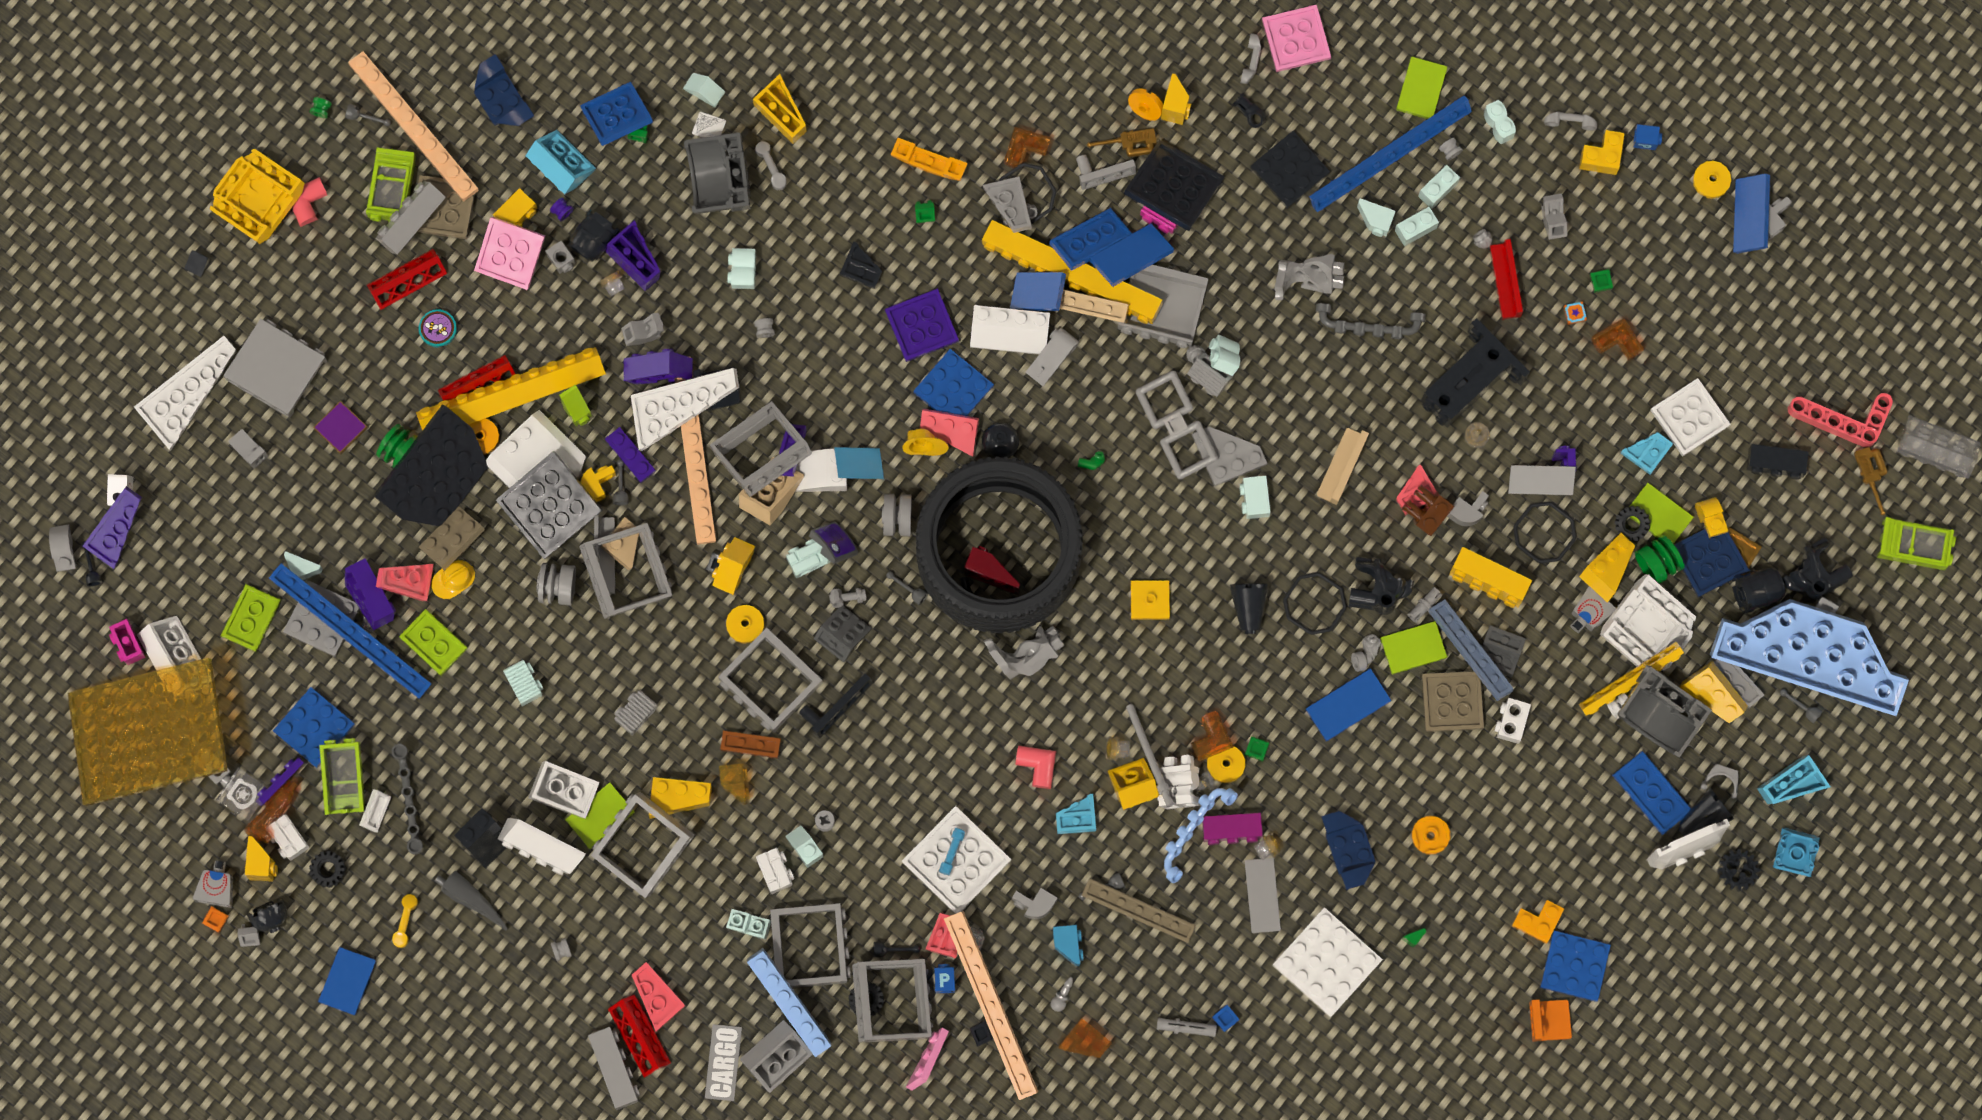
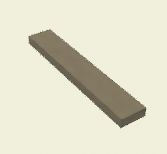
M1091 878L1088 879L1081 895L1186 943L1189 942L1196 926Z

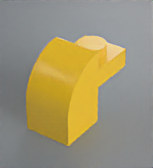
M612 465L599 468L595 474L592 468H589L583 474L581 484L594 500L599 502L606 498L600 484L616 477V473Z
M1716 497L1695 504L1700 523H1704L1709 538L1728 532L1722 514L1723 509Z

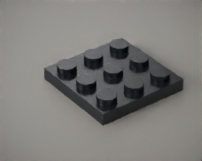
M1294 131L1290 132L1250 166L1254 173L1287 209L1330 174L1327 167Z

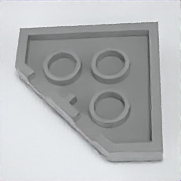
M1210 426L1204 429L1218 456L1216 462L1206 466L1214 487L1267 465L1260 446ZM1193 433L1192 437L1202 460L1209 457L1198 433Z

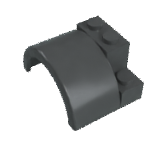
M740 132L685 140L684 146L688 157L693 187L694 204L692 212L694 214L729 209L732 212L751 209L748 166L744 156Z
M1646 665L1636 680L1638 684L1617 715L1644 737L1669 753L1680 757L1712 709L1693 698L1657 670ZM1685 711L1688 714V718L1679 712L1683 713Z

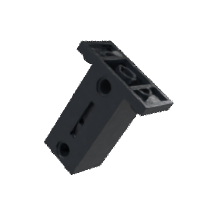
M1477 318L1471 322L1467 331L1470 340L1477 344L1427 389L1421 400L1423 403L1422 407L1427 412H1432L1436 416L1435 420L1441 426L1445 425L1447 428L1506 373L1509 374L1508 377L1513 383H1518L1520 386L1526 381L1530 373Z

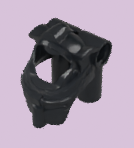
M1825 537L1811 544V546L1804 547L1802 564L1799 566L1798 571L1791 572L1789 577L1785 576L1782 578L1789 590L1802 594L1809 603L1816 602L1821 596L1842 586L1849 579L1853 578L1852 571L1846 564L1830 573L1825 570L1819 558L1831 544Z
M1356 556L1355 567L1357 570L1371 575L1375 579V586L1373 591L1351 588L1349 607L1375 610L1383 615L1391 614L1394 610L1395 602L1412 593L1414 580L1409 579V581H1405V578H1394L1391 572L1384 568L1381 559L1372 561L1370 558ZM1389 601L1391 604L1384 605L1382 604V602Z

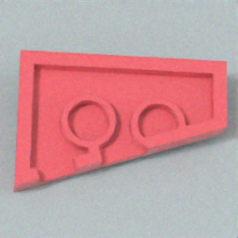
M929 409L922 410L920 429L929 430L938 439L945 441L972 457L975 455L979 418Z
M434 564L379 568L376 587L420 601H427Z

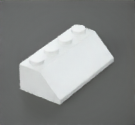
M974 305L970 347L1039 355L1047 345L1050 313Z
M177 616L150 623L137 634L173 701L187 697L213 682L212 677Z
M507 818L498 837V840L503 842L502 845L511 850L514 847L520 850L519 854L526 858L532 856L536 859V863L544 867L546 865L553 867L552 871L559 875H563V873L570 874L586 854L519 819Z

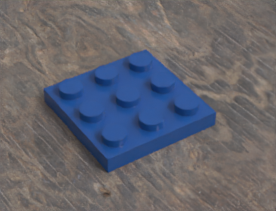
M631 82L580 105L583 114L602 146L653 123L648 110Z
M949 349L915 388L913 393L935 411L968 416L994 387V384Z
M310 687L274 728L273 732L313 766L318 768L321 765L319 745H324L326 740H336V743H340L355 726V723Z
M1553 931L1540 988L1598 1002L1611 945Z

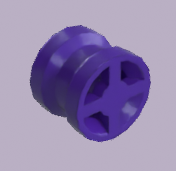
M564 198L557 200L550 208V212L556 214L560 222L564 221L574 210L571 205L566 204Z

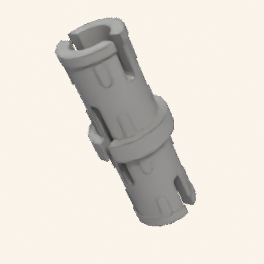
M1433 587L1423 599L1420 598L1418 600V604L1407 614L1408 617L1417 623L1424 613L1429 612V609L1432 608L1431 606L1442 597V593Z

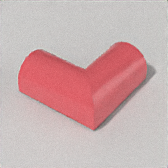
M320 177L304 184L301 196L292 206L300 227L318 220L311 202L327 196Z
M1018 746L1015 765L1034 768L1032 787L1051 789L1056 751Z

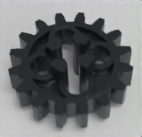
M1740 849L1736 850V854L1731 850L1729 851V856L1726 854L1722 856L1725 861H1719L1718 863L1722 866V868L1717 869V872L1722 873L1719 880L1724 879L1723 886L1729 884V890L1736 887L1737 892H1740L1743 887L1746 891L1749 889L1748 884L1753 887L1755 885L1753 880L1759 879L1756 873L1760 872V869L1755 867L1759 862H1753L1754 855L1747 856V850L1743 854H1741ZM1742 858L1745 860V864L1740 869L1742 872L1737 876L1738 882H1733L1732 877L1737 873L1736 868L1740 865L1739 859ZM1727 864H1731L1732 868L1735 869L1729 870ZM1749 871L1751 873V876L1746 877L1745 873L1743 872Z

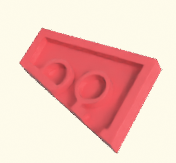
M647 962L632 974L654 1029L657 1032L681 1011L685 1005Z

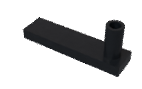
M864 674L822 718L808 705H805L799 714L813 726L814 734L821 738L873 682L867 674Z

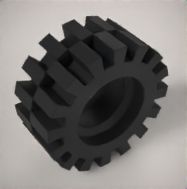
M1638 506L1626 507L1617 515L1615 529L1618 531V535L1622 533L1630 541H1638L1650 529V516L1644 509ZM1630 516L1637 517L1640 521L1639 529L1635 531L1627 529L1625 525L1626 519Z
M323 851L319 855L316 854L309 866L312 879L322 887L331 888L334 885L337 886L339 882L343 881L342 878L346 874L344 861L340 856L331 851ZM326 862H331L335 866L334 874L329 877L323 876L320 872L321 866Z
M868 981V993H871L874 997V1002L870 1006V1016H875L883 1007L884 996L880 987ZM853 988L848 999L851 1010L856 1014Z

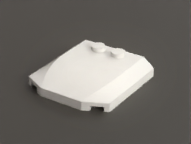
M538 410L489 455L486 463L488 468L510 488L553 451L557 453L578 479L586 456Z
M1645 574L1634 584L1603 625L1600 635L1635 666H1639L1674 642H1677L1683 650L1692 638L1693 631L1691 630L1696 616L1651 576ZM1673 662L1666 664L1662 670L1668 669Z
M1725 819L1721 823H1714L1668 844V846L1656 849L1647 858L1650 867L1664 869L1674 864L1677 866L1683 865L1688 862L1687 858L1692 856L1695 859L1705 855L1704 851L1715 847L1721 841L1730 824Z

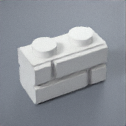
M286 814L267 826L269 830L267 836L272 843H278L280 848L277 850L283 859L287 857L292 861L310 848Z
M778 848L756 856L771 894L792 886L791 881L794 880L790 869L786 870L784 863L787 860L783 851L779 852Z

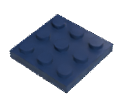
M1704 529L1675 544L1684 563L1683 572L1698 598L1732 581L1734 577L1749 572L1729 532L1709 538L1707 530Z

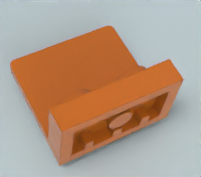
M1531 1000L1529 1002L1533 1042L1572 1038L1568 1000L1541 1002L1540 1000Z

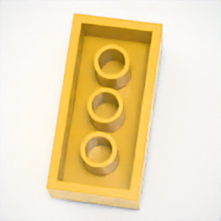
M1462 547L1449 573L1453 580L1459 583L1465 582L1475 591L1482 590L1492 599L1497 600L1499 598L1504 601L1505 605L1511 608H1519L1532 582L1531 579Z

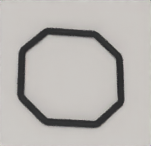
M1021 163L1003 175L999 181L1004 180L1024 166L1040 170L1053 191L1049 209L1032 219L1030 222L1033 224L1052 211L1056 188L1041 166Z
M1552 502L1530 504L1513 526L1516 546L1537 563L1561 560L1576 541L1573 518ZM1551 506L1570 520L1573 538L1557 558L1540 560L1519 544L1517 526L1532 507Z
M1318 572L1297 577L1283 598L1287 619L1310 635L1332 631L1347 608L1343 588ZM1319 576L1340 590L1343 608L1329 628L1311 631L1290 617L1287 599L1301 579Z

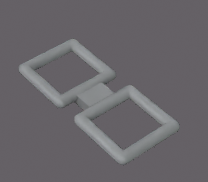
M1170 371L1136 390V395L1153 429L1166 425L1170 435L1160 440V444L1178 479H1183L1218 460V456L1201 422L1195 421L1187 425L1183 415L1193 410V406L1175 371ZM1172 380L1184 407L1157 420L1145 393ZM1196 430L1209 457L1182 470L1169 444Z

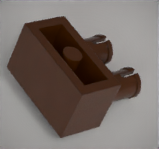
M1420 485L1418 489L1423 494L1415 490L1414 495L1426 503L1424 508L1421 510L1411 500H1408L1406 504L1411 509L1403 505L1402 510L1414 518L1413 522L1429 536H1432L1455 506L1437 491L1433 495L1423 485Z

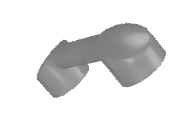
M1251 33L1248 48L1253 49L1249 69L1243 68L1240 82L1242 84H1248L1256 74L1261 51V44L1257 34Z
M1554 112L1546 116L1544 120L1545 125L1552 127L1559 126L1560 120L1582 122V129L1593 131L1597 129L1595 119L1585 114Z
M765 141L759 142L755 148L756 154L764 158L772 174V187L775 190H783L787 184L786 177L779 173L770 155V144Z

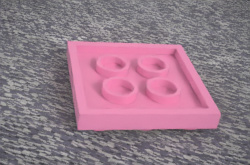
M1317 5L1262 18L1276 72L1331 59Z
M492 216L474 271L528 290L545 235Z

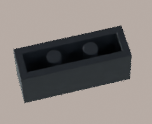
M1751 444L1748 451L1746 470L1751 471L1753 474H1763L1764 472L1770 473L1773 477L1786 475L1790 479L1799 480L1807 473L1809 451Z

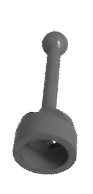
M348 105L345 115L346 119L355 120L360 116L384 123L385 126L391 125L389 119L383 120L360 113V109L357 106Z
M619 459L616 462L618 466L619 491H616L613 496V504L622 506L628 504V495L622 490V466L624 462Z
M887 572L886 577L888 579H893L912 593V599L915 603L921 605L925 601L928 592L920 588L913 590L895 577L893 572Z
M1786 689L1780 690L1781 696H1786L1806 711V718L1813 724L1823 711L1817 707L1807 708L1789 695Z
M1119 873L1111 876L1109 883L1105 884L1113 889L1125 887ZM1080 893V894H1079V899H1080V900H1085L1086 898L1083 897V896H1081L1082 893Z

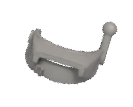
M1715 764L1705 780L1702 781L1701 789H1707L1706 783L1713 776L1725 775L1734 784L1732 799L1736 798L1738 794V771Z

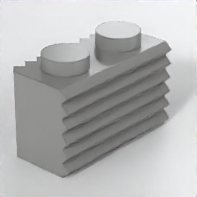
M1203 353L1196 359L1187 375L1191 377L1194 383L1202 385L1208 394L1218 397L1233 376L1212 368L1211 361L1209 360L1210 356Z
M641 690L637 693L634 691L627 700L629 702L627 705L619 707L614 714L616 715L615 721L632 736L658 708V705Z

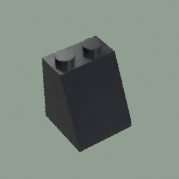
M483 808L454 835L457 841L485 869L507 849L502 845L503 842L498 840L502 828Z

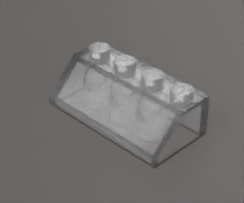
M1909 415L1898 443L1897 452L1905 457L1917 459L1921 463L1936 466L1939 470H1946L1958 477L1969 479L1978 459L1981 442Z

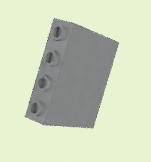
M1156 265L1145 268L1131 276L1129 284L1162 299V307L1153 324H1144L1138 321L1137 317L1130 315L1126 317V320H1128L1127 324L1118 323V329L1128 335L1132 333L1139 334V337L1144 339L1155 338L1158 339V342L1164 344L1169 342L1175 343L1180 348L1192 346L1208 278Z
M260 319L227 369L224 378L246 393L291 418L294 414L293 409L323 362L326 364L327 360L324 357L325 354L319 349L315 348L313 350L309 348V344L300 338L297 341L285 329L280 331L272 321L267 319L265 322Z

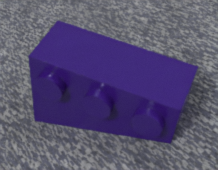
M634 220L607 243L606 253L646 291L659 280L660 269L648 250L645 240L641 236Z
M663 349L659 353L650 351L647 352V355L633 354L629 358H624L623 381L632 384L658 383V380L668 379V382H675V378L690 380L692 379L693 358L675 353L672 349Z
M366 558L345 568V587L372 629L375 630L394 620L395 608L387 600L384 590L376 587L377 579Z

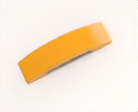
M897 138L891 152V156L913 167L957 181H961L968 163L958 159L946 158L919 148L914 143L901 138Z

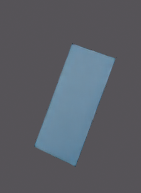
M834 447L838 478L884 479L880 448Z

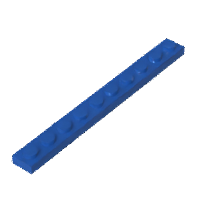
M1465 96L1459 98L1309 196L1313 209L1319 212L1471 113L1469 100Z
M282 563L271 574L269 579L415 697L420 699L432 685Z

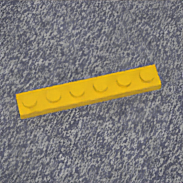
M1674 642L1581 702L1579 706L1586 716L1596 713L1599 707L1605 703L1609 704L1619 694L1630 691L1632 686L1638 683L1636 680L1646 665L1659 672L1669 662L1677 661L1684 653L1677 642Z

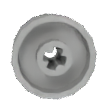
M884 494V506H882L884 536H894L896 524H899L900 536H911V494H902L899 506H896V496L894 494Z

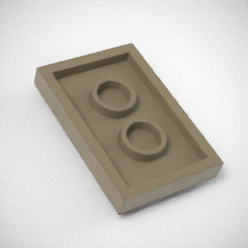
M458 507L419 548L445 571L485 529L462 508Z

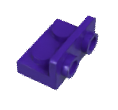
M1559 446L1552 455V461H1563L1560 463V466L1576 467L1575 448Z

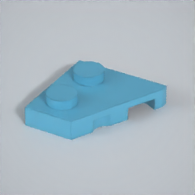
M1093 794L1087 795L1085 799L1075 802L1069 808L1056 813L1057 834L1096 831Z

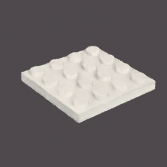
M955 806L902 860V863L956 914L963 911L1010 863L1011 859ZM955 828H958L966 833L963 841L959 843L952 862L953 868L950 876L940 873L939 869L949 851L953 840L951 838Z
M1324 907L1272 966L1331 1018L1383 959Z

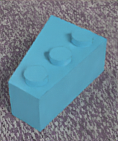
M1805 755L1759 786L1757 790L1767 804H1775L1830 788L1831 786L1811 757Z

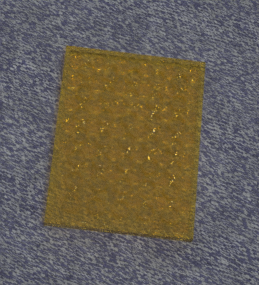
M210 658L68 693L82 801L85 806L228 771L212 660Z

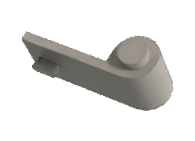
M1056 328L1049 336L1051 340L1025 372L1043 387L1065 358L1071 355L1079 344V341L1063 328L1059 330Z

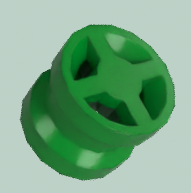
M314 97V105L310 108L309 113L319 118H327V111L331 108L332 103L323 98Z

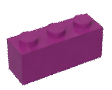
M1261 813L1205 816L1202 822L1203 843L1208 842V845L1220 844L1219 841H1227V844L1239 843V840H1247V843L1258 842V839L1262 838Z

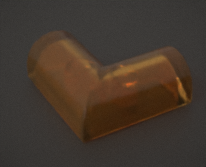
M1015 127L1004 164L1011 168L1017 167L1024 163L1027 151L1046 156L1051 137Z
M1624 318L1591 338L1595 349L1600 354L1618 345L1627 360H1631L1644 351L1643 346Z
M1216 711L1210 712L1201 718V723L1207 736L1190 743L1198 762L1234 747L1221 717Z

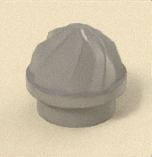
M1485 229L1478 231L1473 236L1474 244L1479 248H1488L1492 243L1491 234L1486 232Z
M1199 345L1190 346L1187 349L1188 361L1194 364L1196 359L1205 353V350Z

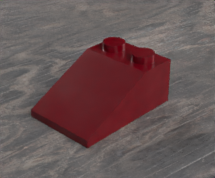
M981 546L977 548L972 547L965 565L964 575L1019 595L1020 584L988 552V549Z

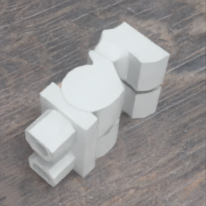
M1190 755L1181 756V765L1177 766V758L1165 757L1164 767L1159 769L1164 781L1168 783L1169 793L1174 805L1166 807L1162 795H1159V806L1165 809L1201 806L1198 803L1199 797L1193 794V790L1199 786V768L1194 766V757Z

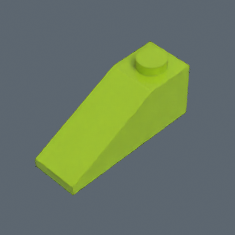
M576 385L559 395L564 410L575 426L579 424L582 426L590 421V417H592L591 412Z

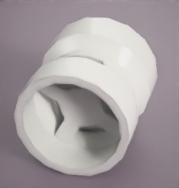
M1622 693L1618 696V699L1607 704L1608 709L1616 719L1619 718L1617 715L1618 711L1628 698L1625 693Z

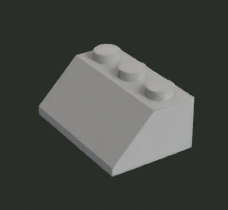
M783 1020L740 1058V1061L770 1093L813 1054L797 1033Z

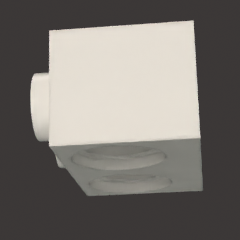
M1508 698L1506 703L1503 702L1500 713L1503 714L1502 719L1497 721L1495 732H1498L1496 738L1519 744L1531 704ZM1516 707L1519 710V715H1512L1509 709ZM1506 725L1512 726L1514 733H1506L1504 727Z

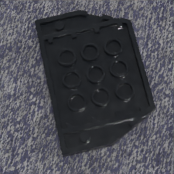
M441 405L373 497L400 519L440 527L457 509L488 468L473 428L448 407Z

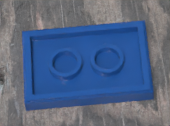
M1063 272L1017 273L1010 309L1059 311L1066 274Z
M339 947L318 1002L355 1016L375 967L376 960Z

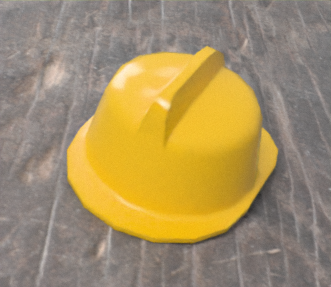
M927 429L908 431L907 441L902 446L903 451L910 455L938 456L946 453L949 449L945 441L935 438Z
M456 560L445 571L441 569L434 575L432 590L439 598L451 599L473 583L475 571L468 562Z

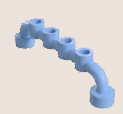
M1217 788L1209 796L1206 794L1202 795L1198 801L1201 805L1198 811L1192 810L1188 814L1187 818L1190 820L1188 826L1183 825L1177 830L1179 839L1176 843L1171 841L1167 844L1166 850L1169 853L1164 860V868L1167 872L1166 878L1171 883L1178 882L1183 875V872L1177 866L1172 867L1173 859L1182 852V846L1192 838V832L1196 826L1203 822V816L1208 810L1213 808L1214 801L1218 796H1221V801L1228 806L1235 802L1238 794L1233 789Z

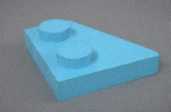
M1657 432L1649 438L1623 449L1621 454L1645 472L1651 474L1673 443Z

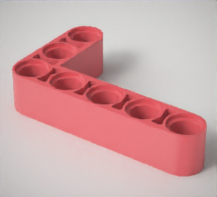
M1879 394L1873 401L1864 424L1803 397H1796L1791 401L1788 406V413L1798 420L1867 448L1873 446L1877 441L1893 400L1889 394ZM1878 400H1884L1887 406L1881 407L1878 404ZM1793 404L1801 405L1802 410H1795ZM1811 412H1818L1820 418H1813ZM1871 417H1877L1880 423L1874 424L1871 421ZM1829 419L1836 420L1837 426L1830 425ZM1847 426L1853 427L1854 430H1855V433H1853V434L1849 433V432L1847 431L1846 427H1847ZM1864 434H1870L1873 440L1867 441L1864 438Z

